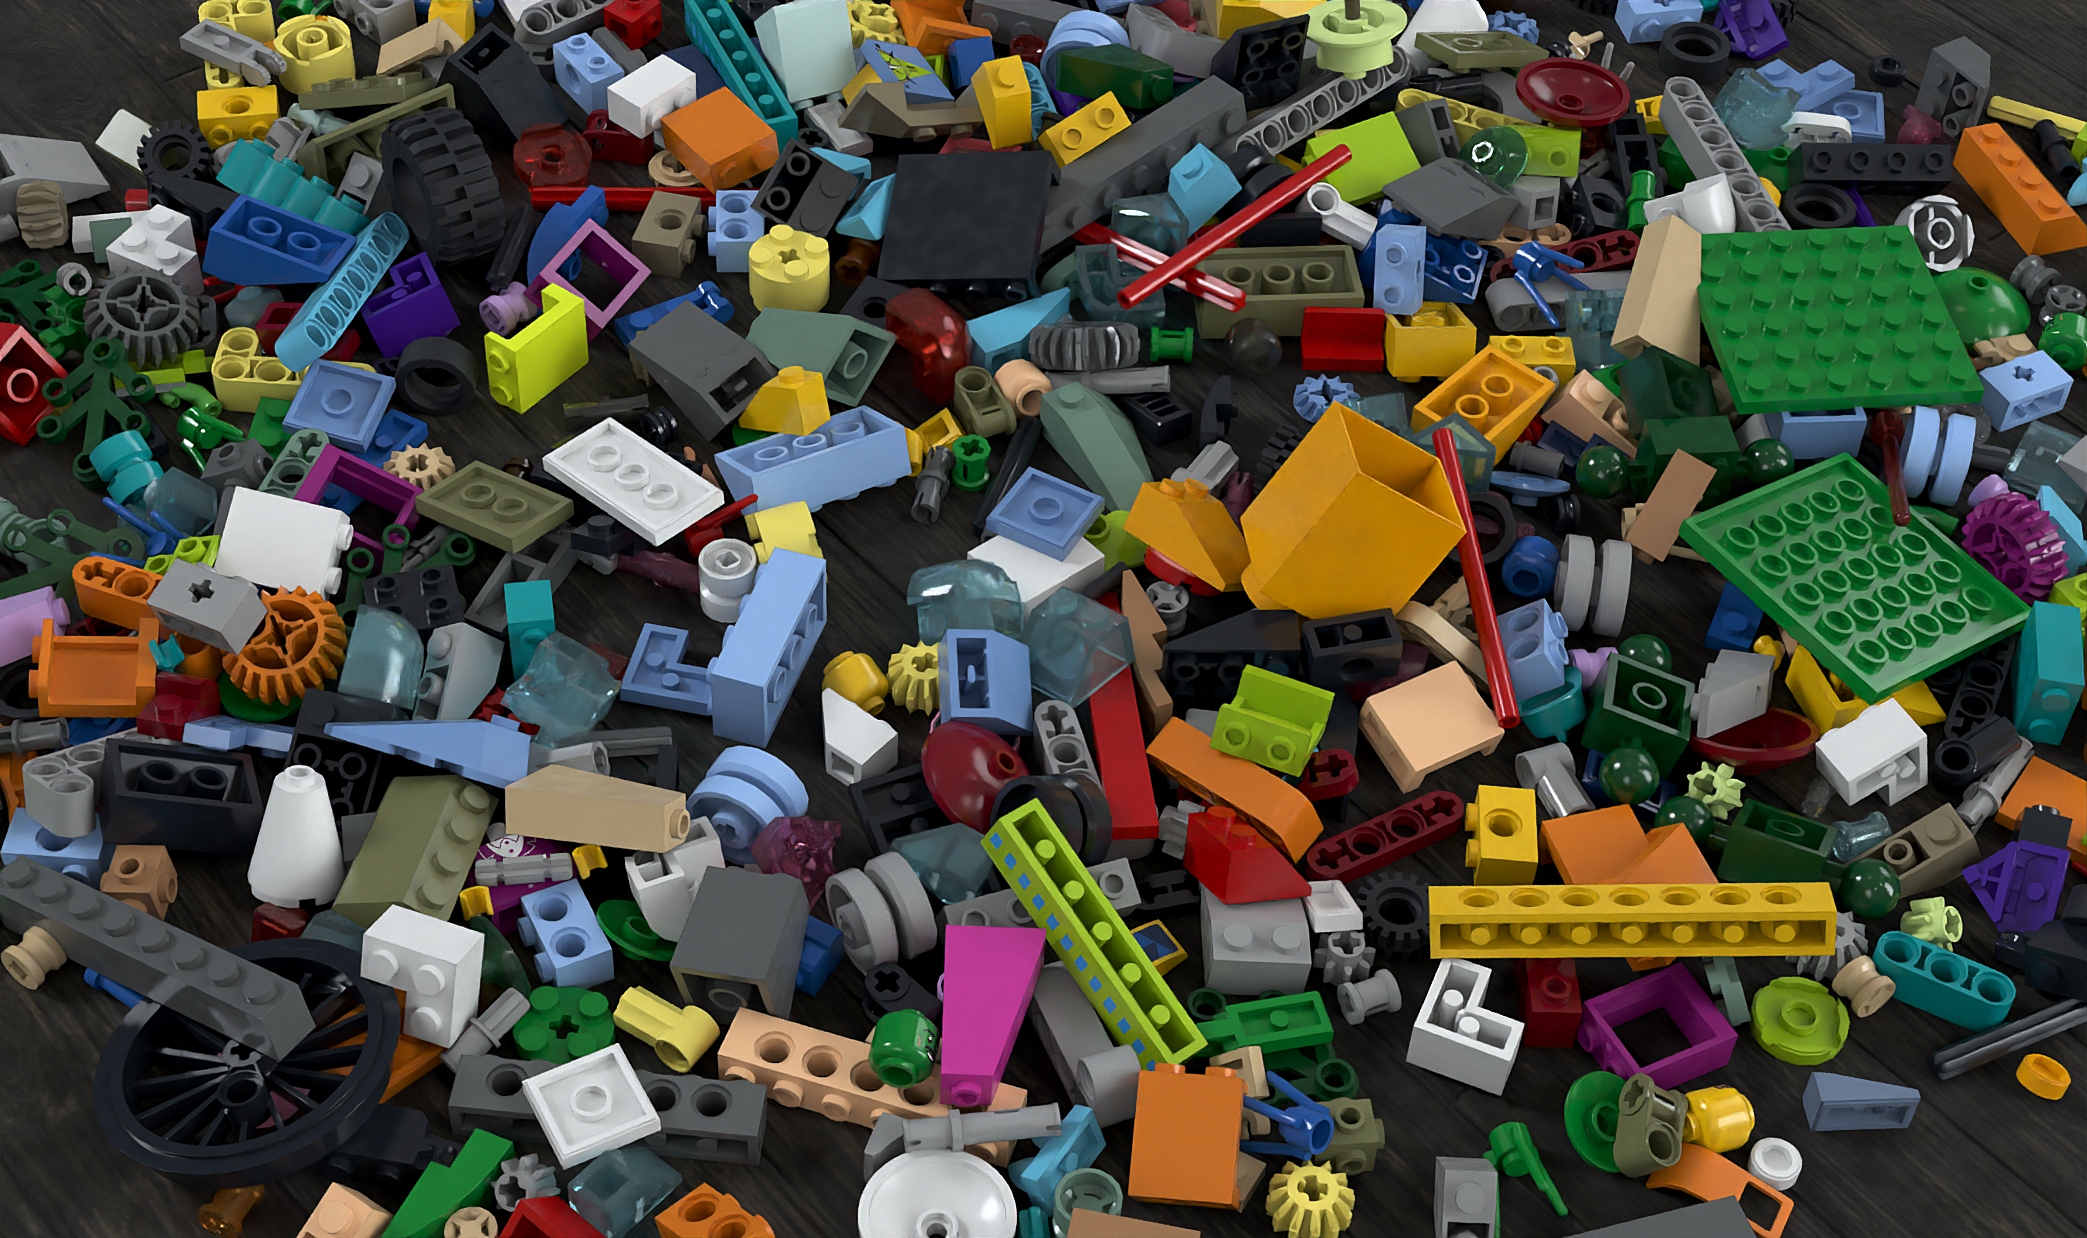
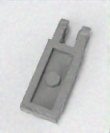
M207 18L179 38L181 49L238 75L242 74L250 84L257 85V87H264L270 83V73L278 76L287 69L286 61H284L283 57L265 47L263 43Z

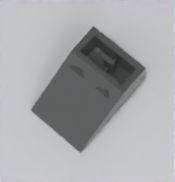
M1442 157L1384 185L1381 190L1393 199L1391 205L1395 209L1406 215L1412 216L1414 214L1422 220L1420 226L1426 227L1427 232L1435 236H1441L1442 233H1446L1455 239L1465 236L1475 242H1479L1480 238L1496 241L1520 201L1465 161Z
M685 300L627 345L629 350L708 442L738 420L762 385L778 376V372L757 347L688 300Z

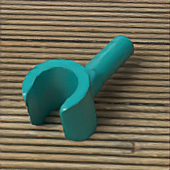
M170 634V639L163 644L157 645L155 639L151 640L148 644L161 672H173L174 667L185 658L174 634Z

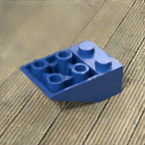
M1386 198L1373 216L1378 219V223L1372 236L1362 251L1357 250L1355 256L1361 284L1374 290L1377 232L1386 224L1420 226L1422 221L1414 214L1409 216L1398 211L1391 205L1392 201ZM1426 231L1423 299L1473 304L1489 251L1463 238L1455 239L1446 233H1442L1441 236H1435Z

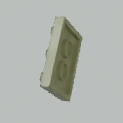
M1508 31L1416 32L1414 44L1415 48L1428 54V59L1448 64L1449 70L1459 73H1469L1471 68H1479L1488 72H1500L1501 67H1509L1520 71L1531 62L1549 57V51Z
M409 72L388 78L387 75L367 76L360 80H352L351 77L329 80V82L312 84V91L299 94L298 100L300 110L399 103L435 89L437 77L422 78V72Z
M477 460L415 497L417 513L512 554L524 549L536 539L554 530L558 525L574 516L573 500Z

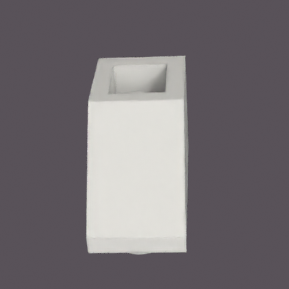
M830 688L825 689L822 692V728L826 772L847 786L886 774L898 761V733L887 722L877 720L860 709L855 702L845 699Z

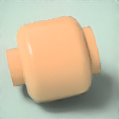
M1024 359L1005 363L997 370L993 378L1004 398L1010 402L1016 419L1019 420L1028 415L1031 418L1039 416L1041 395L1052 391L1050 380L1032 362Z

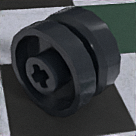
M1258 145L1246 146L1232 154L1224 163L1228 165L1242 189L1211 218L1221 224L1296 174V172L1290 167L1279 163L1278 158ZM1305 192L1272 214L1294 213L1295 207L1305 196Z
M1067 772L1054 773L1047 776H1021L1007 782L997 794L990 813V829L1000 818L1037 797L1086 868L1099 865L1105 859L1112 841V817L1107 799L1096 783L1085 775Z

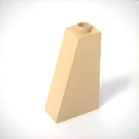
M1673 214L1644 227L1610 347L1669 387L1698 376L1700 365V308L1697 286L1701 283L1702 235L1687 225L1684 220Z
M551 764L505 787L506 834L666 853L686 841L690 828V814L686 810L685 793L561 765Z

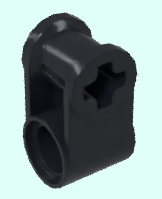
M882 963L868 971L864 984L867 994L863 999L862 1012L869 1023L876 1027L878 1020L888 1013L903 1009H913L921 1012L937 1027L942 1038L943 1002L939 998L926 991L903 968L896 964Z

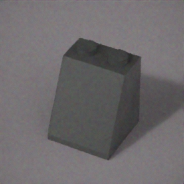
M707 866L669 965L686 1007L690 1005L701 1008L716 1023L726 1025L732 1024L740 1007L789 1020L810 911V905L801 879H795L784 873L768 875L748 872L736 866H729L727 868Z

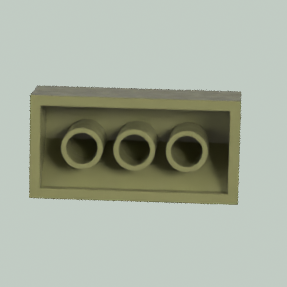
M447 83L309 141L296 151L298 164L305 168L302 175L310 181L314 175L325 180L335 187L332 194L336 196L354 151L381 161V136L391 122L442 106L455 109L453 86Z
M1352 245L1221 248L1193 266V268L1244 290L1247 294L1245 299L1246 306L1237 313H1232L1194 295L1195 315L1200 339L1230 338V330L1231 337L1233 336V327L1234 330L1236 328L1233 338L1300 336L1305 307L1363 308L1365 296Z
M460 775L395 777L382 799L331 910L365 930H368L392 905L448 922L499 799Z

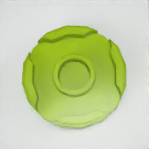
M1780 977L1772 980L1769 986L1763 989L1761 987L1754 996L1749 1013L1751 1032L1760 1046L1777 1059L1795 1065H1818L1833 1059L1845 1043L1850 1021L1846 1007L1839 998L1836 1002L1832 996L1827 994L1828 988L1819 982L1802 977Z

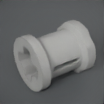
M1387 969L1376 971L1373 978L1355 984L1351 982L1338 985L1337 997L1342 1013L1351 1025L1362 1023L1366 1016L1384 1010L1393 1013L1401 1008L1402 1002L1398 984L1392 973Z

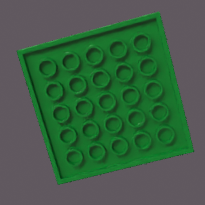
M1908 225L1701 234V283L1697 286L1700 317L1739 415L1854 409V407L1879 408L1981 402L1985 389Z
M1847 452L1683 520L1678 530L1679 536L1696 553L1702 555L1722 573L1725 579L1738 587L1759 609L1766 612L1784 628L1790 637L1803 645L1824 667L1831 670L1851 688L1855 695L1862 698L1870 706L2022 630L2031 611V607Z

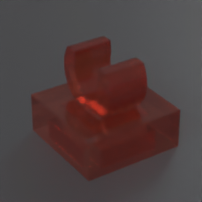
M267 901L254 911L251 943L279 938H307V933L305 932L307 922L305 921L310 917V913L300 907L285 908L283 910Z

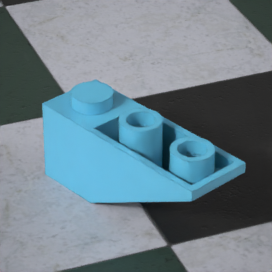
M1065 287L1042 295L1041 298H1033L962 323L961 356L970 366L986 369L991 374L992 379L997 370L1009 361L1017 359L1030 361V330L1045 323H1063L1068 321L1070 289Z

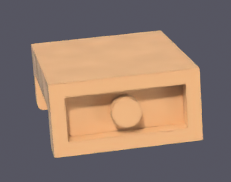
M1456 660L1367 698L1359 713V728L1403 794L1419 788L1425 775L1479 750L1484 756L1493 753L1505 733L1504 729L1498 726L1495 712L1488 708L1477 692L1474 680L1464 673Z

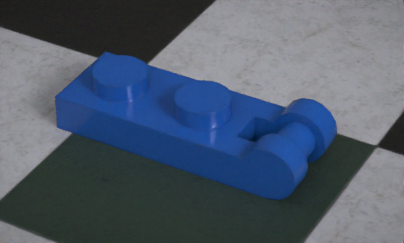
M705 281L694 292L615 319V333L627 347L628 343L636 338L637 331H646L649 324L654 325L685 300H688L722 324L728 322L733 317L735 309L728 299L721 297V291L714 282Z

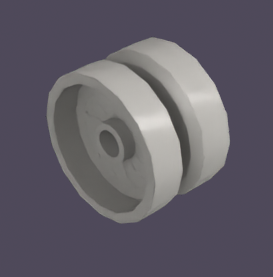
M1566 535L1555 577L1554 613L1559 612L1563 616L1568 631L1577 632L1581 629L1590 606L1589 623L1593 634L1618 637L1625 615L1632 563L1631 542L1606 540L1600 547L1596 565H1594L1595 546L1591 537Z
M889 851L868 860L864 867V873L859 869L849 868L828 878L826 882V900L831 920L835 928L844 932V950L853 964L865 976L872 967L878 964H896L898 962V955L904 959L912 960L932 951L936 946L937 929L926 892L909 863L897 852Z

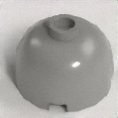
M1943 195L1927 196L1918 199L1903 209L1894 223L1897 226L1908 225L1930 274L1958 268L1961 261L1971 253L1974 240L1972 222L1968 214L1962 215L1955 206L1959 203Z

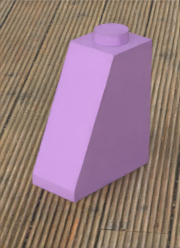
M52 586L0 600V667L32 654L33 635L42 636L43 619H53L55 635L64 636L67 625L71 623L70 614L64 599H56Z

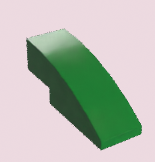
M476 1128L450 1168L433 1161L429 1163L380 1238H445V1224L452 1214L467 1207H481L486 1210L496 1200L495 1188L491 1186V1182L498 1180L500 1176L505 1174L501 1168V1163L515 1158L513 1142Z

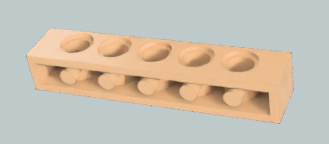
M743 1007L739 1008L718 1052L719 1080H747L754 1084L767 1085V1097L775 1099L784 1106L802 1107L822 1113L834 1121L846 1120L874 1129L879 1115H882L883 1112L913 1120L948 1116V1110L959 1109L960 1114L1022 1108L1026 1107L1027 1090L1001 1082L991 1106L960 1107L955 1104H940L941 1065L934 1063L930 1077L921 1083L906 1089L891 1087L883 1083L870 1067L868 1061L870 1044ZM912 1104H924V1105H922V1106H915V1105H912ZM1017 1140L964 1145L963 1151L984 1160L988 1164L1007 1168Z

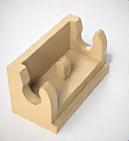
M437 17L381 45L376 75H387L388 78L394 73L396 77L398 74L409 73L422 68L423 61L448 54L447 60L463 46L464 40L440 17Z

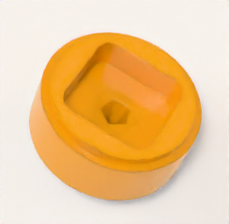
M2041 1054L2026 1055L2016 1071V1076L2023 1086L2035 1095L2047 1099H2060L2071 1082L2067 1070L2061 1064Z

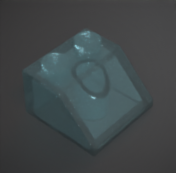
M1062 586L1032 609L1019 640L1020 643L1029 646L1031 687L1055 700L1067 703L1073 709L1136 660L1128 617L1065 586Z

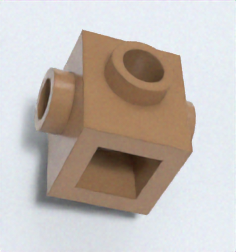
M117 845L109 871L105 872L101 877L100 892L163 921L168 904L173 903L176 898L178 876L166 847L158 845Z

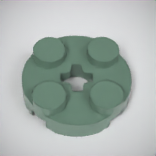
M1701 956L1703 962L1713 960L1712 964L1704 965L1712 996L1723 995L1724 999L1714 1001L1720 1013L1731 1027L1751 1021L1733 956Z

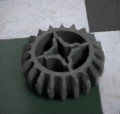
M145 265L140 272H134L127 266L122 275L111 270L108 280L98 278L95 289L89 290V294L86 297V306L83 308V319L85 320L87 337L92 338V341L103 336H108V340H111L113 337L120 339L127 349V363L129 361L136 362L139 370L144 363L150 362L158 369L163 359L174 364L177 354L183 355V353L190 349V345L195 344V340L198 338V328H200L201 324L199 303L197 302V297L192 296L190 285H180L178 275L166 278L162 268L156 273H151ZM141 313L145 314L144 321H140Z
M1111 321L1056 322L1038 325L1030 330L1029 353H1031V362L1040 369H1054L1057 371L1102 370L1130 367L1138 361V351H1140L1138 328L1130 323Z

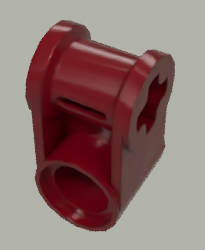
M597 109L590 113L586 123L588 129L582 133L578 143L581 152L594 160H610L643 165L649 163L656 155L654 132L641 139L610 120L609 112L605 109ZM599 120H602L601 125L598 126ZM599 143H601V149L598 150Z

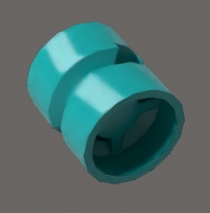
M132 430L116 434L99 444L90 454L89 459L101 480L111 482L107 490L113 500L130 512L153 504L163 497L171 486L158 462L151 461L153 454L139 431Z

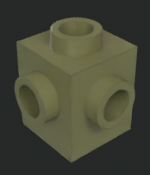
M1337 1098L1326 1102H1315L1330 1109L1329 1116L1332 1117L1334 1122V1131L1328 1147L1320 1154L1311 1155L1310 1160L1313 1166L1321 1167L1329 1160L1332 1167L1331 1173L1355 1175L1363 1171H1373L1377 1150L1384 1149L1385 1134L1382 1120L1374 1119L1370 1099L1352 1100L1349 1098Z

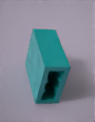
M2034 601L2011 661L2013 725L2018 735L2029 741L2060 745L2085 687L2080 608Z

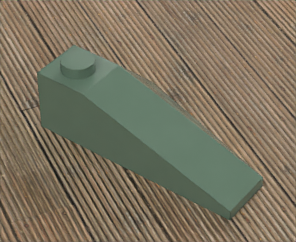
M1078 381L1041 395L1040 420L1043 424L1041 429L1044 438L1094 494L1105 498V506L1110 512L1117 510L1131 511L1143 482H1155L1132 422L1109 397Z

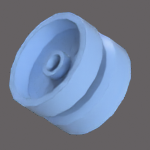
M1082 10L1071 12L1060 19L1051 34L1048 46L1041 59L1040 73L1047 90L1052 94L1053 81L1056 77L1057 52L1120 43L1131 48L1126 31L1116 20L1095 11Z
M1915 405L1911 411L1902 439L1894 474L1893 492L1897 495L1914 499L1922 493L1928 475H1930L1928 483L1930 502L1954 507L1970 466L1976 419L1953 413L1946 419L1938 437L1940 428L1938 410Z
M739 745L726 748L717 757L708 770L706 778L696 787L686 801V810L690 814V821L703 816L708 818L719 837L724 859L744 866V864L768 865L777 857L787 842L788 834L797 827L807 812L809 798L804 784L794 771L777 757L758 748Z

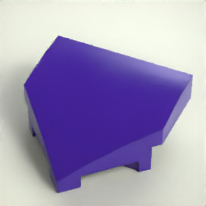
M1769 0L1719 1L1718 7L1720 9L1713 27L1719 29L1728 37L1731 44L1729 53L1753 61H1759L1791 45Z
M2024 840L2017 843L2012 841L2004 849L1976 865L1969 866L1961 871V873L2000 933H2003L2005 930L2025 933V930L2038 931L2045 922L2056 919L2071 852Z

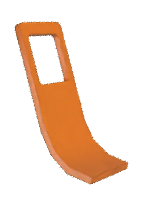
M1683 1141L1681 1142L1682 1153L1679 1161L1675 1165L1651 1173L1646 1183L1648 1189L1667 1187L1682 1190L1703 1202L1735 1195L1737 1201H1739L1748 1183L1780 1203V1209L1770 1231L1765 1230L1747 1218L1754 1233L1760 1238H1780L1794 1206V1202L1790 1198L1720 1154L1701 1145Z

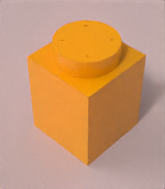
M1334 400L1240 517L1251 563L1241 575V581L1248 597L1259 610L1296 611L1300 637L1303 621L1390 607L1395 617L1467 532L1441 460Z

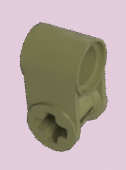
M977 366L964 367L956 373L953 410L963 424L967 435H978L983 438L1001 433L1007 436L1013 435L1017 429L1014 410L1010 402L1002 395L991 374L986 369Z
M1636 1073L1625 1083L1619 1097L1620 1110L1616 1139L1613 1145V1157L1616 1165L1622 1173L1631 1178L1648 1175L1675 1165L1679 1161L1682 1153L1681 1141L1684 1119L1688 1109V1100L1684 1094L1677 1090L1666 1091L1654 1085L1651 1077L1643 1073Z

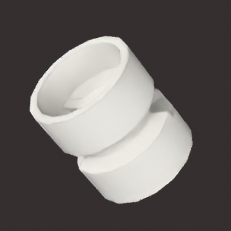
M723 538L712 541L699 554L700 603L704 613L713 620L729 623L737 622L743 596L746 593L751 595L755 587L754 583L757 573L756 554L747 543L737 539Z

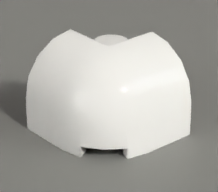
M1725 173L1687 183L1684 191L1647 201L1643 205L1649 224L1673 214L1684 220L1687 225L1700 234L1734 233L1737 226L1736 209Z
M706 816L691 820L686 841L666 853L639 850L632 857H625L631 892L651 930L663 939L679 942L707 866L726 868L719 837Z

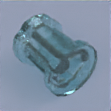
M1879 811L1869 813L1864 819L1847 823L1841 820L1831 824L1832 827L1838 828L1832 849L1837 858L1842 862L1852 860L1857 857V854L1864 853L1892 836L1887 818Z

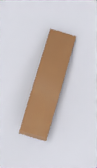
M1130 569L1123 571L1120 614L1137 705L1153 737H1155L1172 718L1173 700L1160 681L1163 645L1167 643L1168 629Z

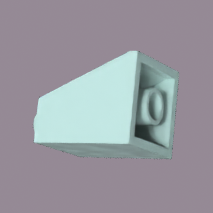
M846 0L795 1L774 6L754 21L766 66L794 112L804 111V109L813 107V101L826 98L827 102L845 100L841 90L857 75Z

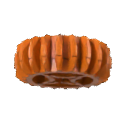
M280 585L277 594L270 596L268 592L262 589L261 602L268 612L238 656L220 649L224 657L222 665L226 673L231 675L230 679L233 685L239 688V690H243L246 696L253 701L260 697L263 703L270 707L279 698L281 703L288 707L293 696L298 695L303 700L306 688L324 691L322 681L325 678L337 680L338 673L334 666L346 664V656L343 650L349 648L348 639L345 635L346 626L342 618L338 616L335 606L329 601L325 602L322 595L316 591L308 595L306 590L299 585L290 594L287 588ZM282 636H284L287 642L285 644L288 652L287 655L284 654L282 649L284 647L281 640Z

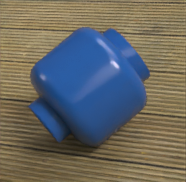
M1526 536L1516 540V543L1506 555L1501 565V579L1505 588L1512 595L1528 600L1542 598L1548 594L1554 587L1556 571L1561 558L1557 548L1550 541L1540 536Z

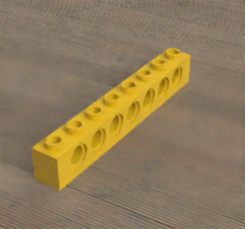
M1828 882L1428 886L1430 959L1835 955L1837 909Z

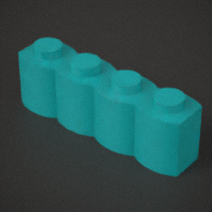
M239 138L216 177L219 182L238 194L243 193L354 237L372 221V219L362 213L365 208L363 204L346 194L340 200L332 194L335 189L333 185L316 175L310 181L302 175L305 171L303 166L284 156L282 161H279L273 157L276 149L257 138H254L252 143Z

